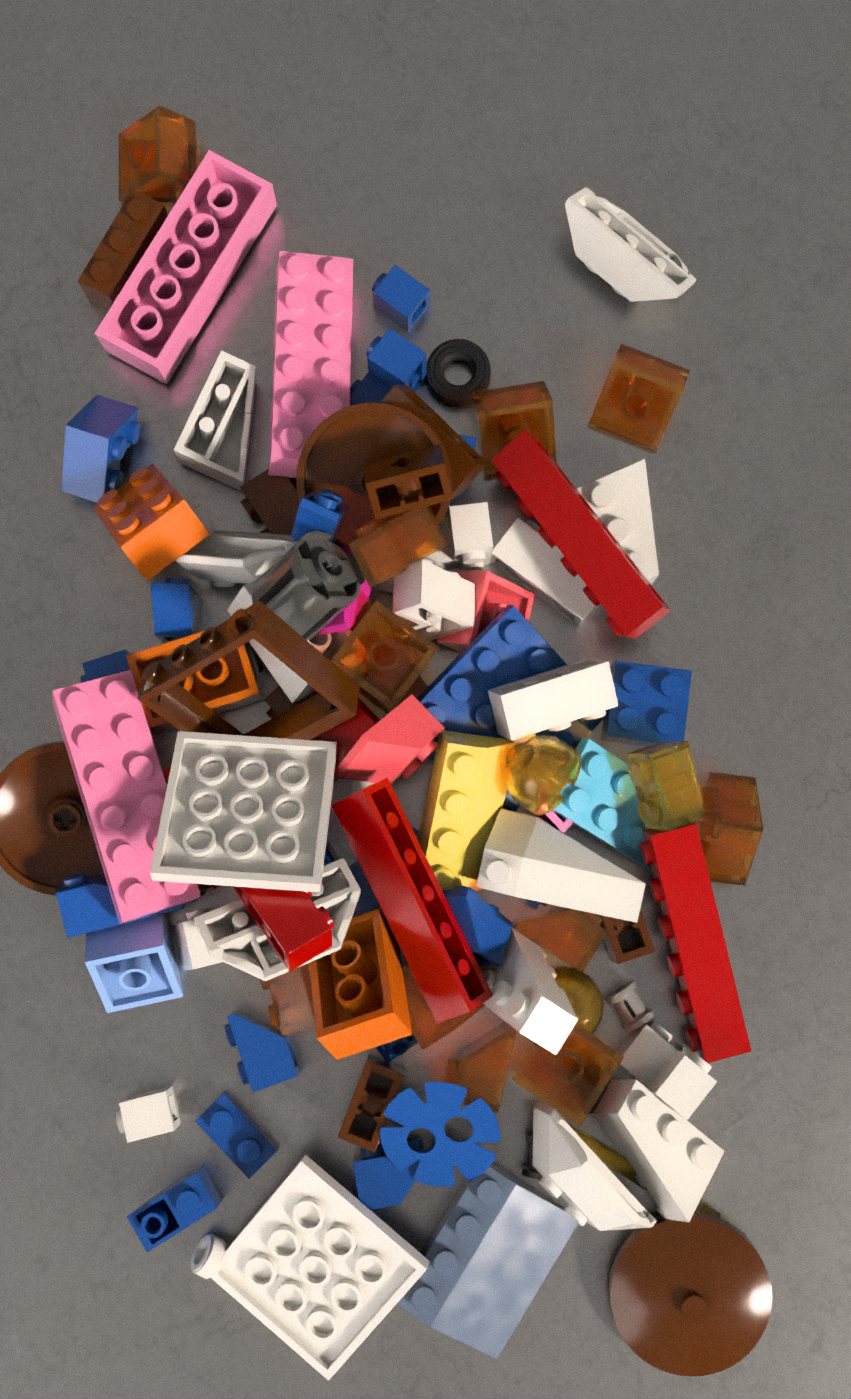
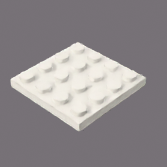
M178 731L150 870L152 881L321 892L337 742Z
M305 1154L226 1248L218 1269L210 1278L329 1381L427 1270L430 1261Z

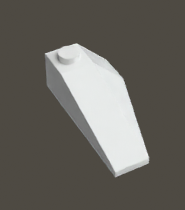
M500 809L485 845L476 887L636 923L638 922L646 883L608 859L601 857L543 819L505 809Z

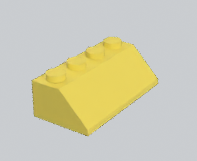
M443 730L438 736L437 743L439 747L435 752L418 842L442 890H453L455 886H466L478 891L481 888H477L476 884L484 848L500 809H503L516 743L509 739Z

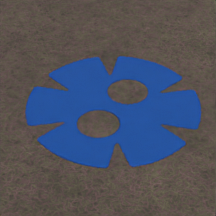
M426 1082L427 1104L420 1099L412 1088L402 1091L388 1104L383 1113L384 1116L404 1127H381L380 1138L382 1147L390 1162L399 1171H403L420 1160L413 1180L419 1183L437 1187L454 1186L453 1165L457 1167L468 1181H472L482 1175L496 1158L495 1153L476 1144L500 1142V1128L494 1112L482 1098L476 1099L461 1109L468 1091L463 1086L448 1082ZM453 1117H463L472 1124L473 1134L466 1141L457 1142L451 1140L444 1130L446 1122ZM417 1128L427 1129L435 1137V1146L432 1150L425 1153L416 1152L407 1143L408 1134Z

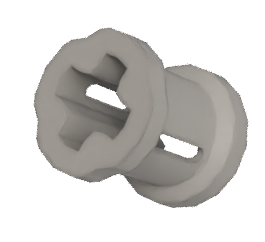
M634 980L621 985L605 997L606 1002L613 1004L625 1023L623 1029L626 1033L641 1027L655 1016L654 1011L647 1009L636 992L637 984Z

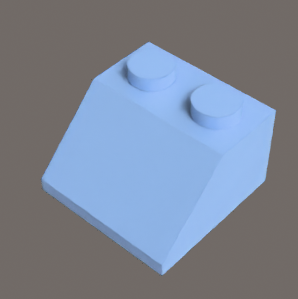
M164 914L86 933L85 964L107 1013L183 997L174 939Z

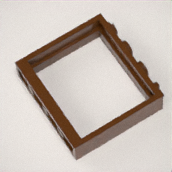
M258 601L245 610H237L228 620L217 627H209L200 637L189 644L178 646L172 654L159 662L154 661L150 663L141 675L143 680L138 700L178 730L184 732L310 740L356 716L360 686L264 603ZM255 639L319 692V694L242 734L178 683L248 641Z

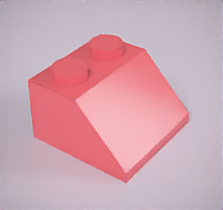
M454 570L461 578L475 584V627L438 638L437 643L462 652L508 604L514 605L529 622L535 594L487 570Z
M410 695L360 737L335 769L334 774L338 778L377 783L388 778L390 784H392L401 775L407 780L423 765L422 762L439 747L435 739L445 728L413 695Z

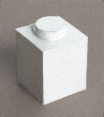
M173 1085L128 1096L119 1102L120 1109L116 1110L117 1126L120 1133H125L127 1143L175 1131L181 1124Z

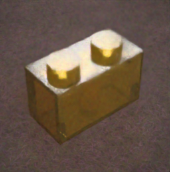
M665 740L627 753L630 763L629 774L635 784L639 800L638 812L646 829L670 831L706 817L688 741Z

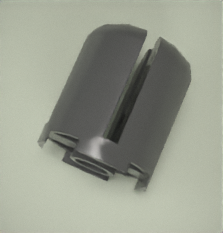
M321 531L307 532L255 584L252 594V605L261 601L307 641L316 636L358 598L360 586L365 582L362 565L355 553L351 551L347 555L339 546L329 541L333 535Z

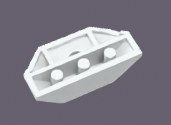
M583 188L565 202L575 255L585 263L591 272L598 274L609 283L618 295L625 297L630 302L678 298L697 280L688 271L687 266L675 252L623 209L605 198L595 196V193L589 188Z
M206 529L210 535L176 559V562L197 579L213 580V586L233 587L236 586V583H245L246 585L261 579L298 541L290 538L291 535Z
M344 858L324 865L321 892H312V897H310L317 908L323 906L333 920L334 928L331 929L332 947L301 966L340 950L361 894V889ZM241 900L194 918V922L210 956L263 981L289 972Z
M541 1102L534 1106L532 1165L543 1176L539 1181L542 1187L555 1199L561 1196L568 1203V1206L564 1209L567 1214L580 1226L583 1227L587 1222L599 1231L653 1227L657 1222L655 1218L587 1146L555 1109Z

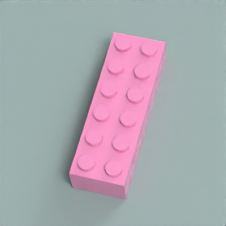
M209 150L97 328L95 335L104 350L159 381L168 384L276 208L277 203L273 184Z
M279 251L275 292L268 476L296 478L302 449L312 432L326 418L350 406L353 296L352 258Z
M131 670L52 691L54 710L119 924L201 897L198 884L152 881L150 875L167 784L141 701L138 700L139 694Z

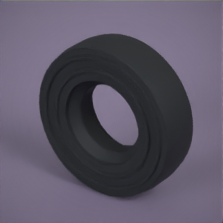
M452 339L445 341L432 351L427 360L426 382L428 388L444 404L457 407L472 404L485 393L489 386L491 377L489 359L481 347L469 340ZM461 360L471 367L473 374L466 384L453 385L446 380L444 369L450 362Z

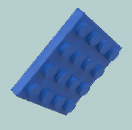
M508 604L420 694L417 700L442 724L446 731L507 739L498 734L488 690L567 664L515 606ZM605 716L592 720L580 718L571 721V726L567 729L560 731H549L546 729L535 733L536 737L530 741L516 743L503 809L515 812L523 804L522 796L546 774V771L572 745L577 747L581 738H586Z

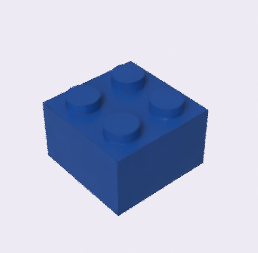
M616 660L610 666L618 706L606 710V715L603 719L601 741L673 751L683 747L692 671Z

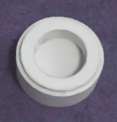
M213 1234L204 1236L192 1255L191 1271L202 1278H210L216 1272L223 1259L226 1248L225 1241Z

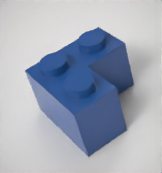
M390 328L382 338L377 336L371 342L366 352L369 372L362 381L357 379L350 387V406L366 402H381L394 385H408L417 394L426 381L427 353Z
M96 395L66 424L61 491L98 502L106 492L113 489L117 490L122 486L124 473L120 471V461L127 448L131 444L137 443L141 432V424L137 422L138 407Z

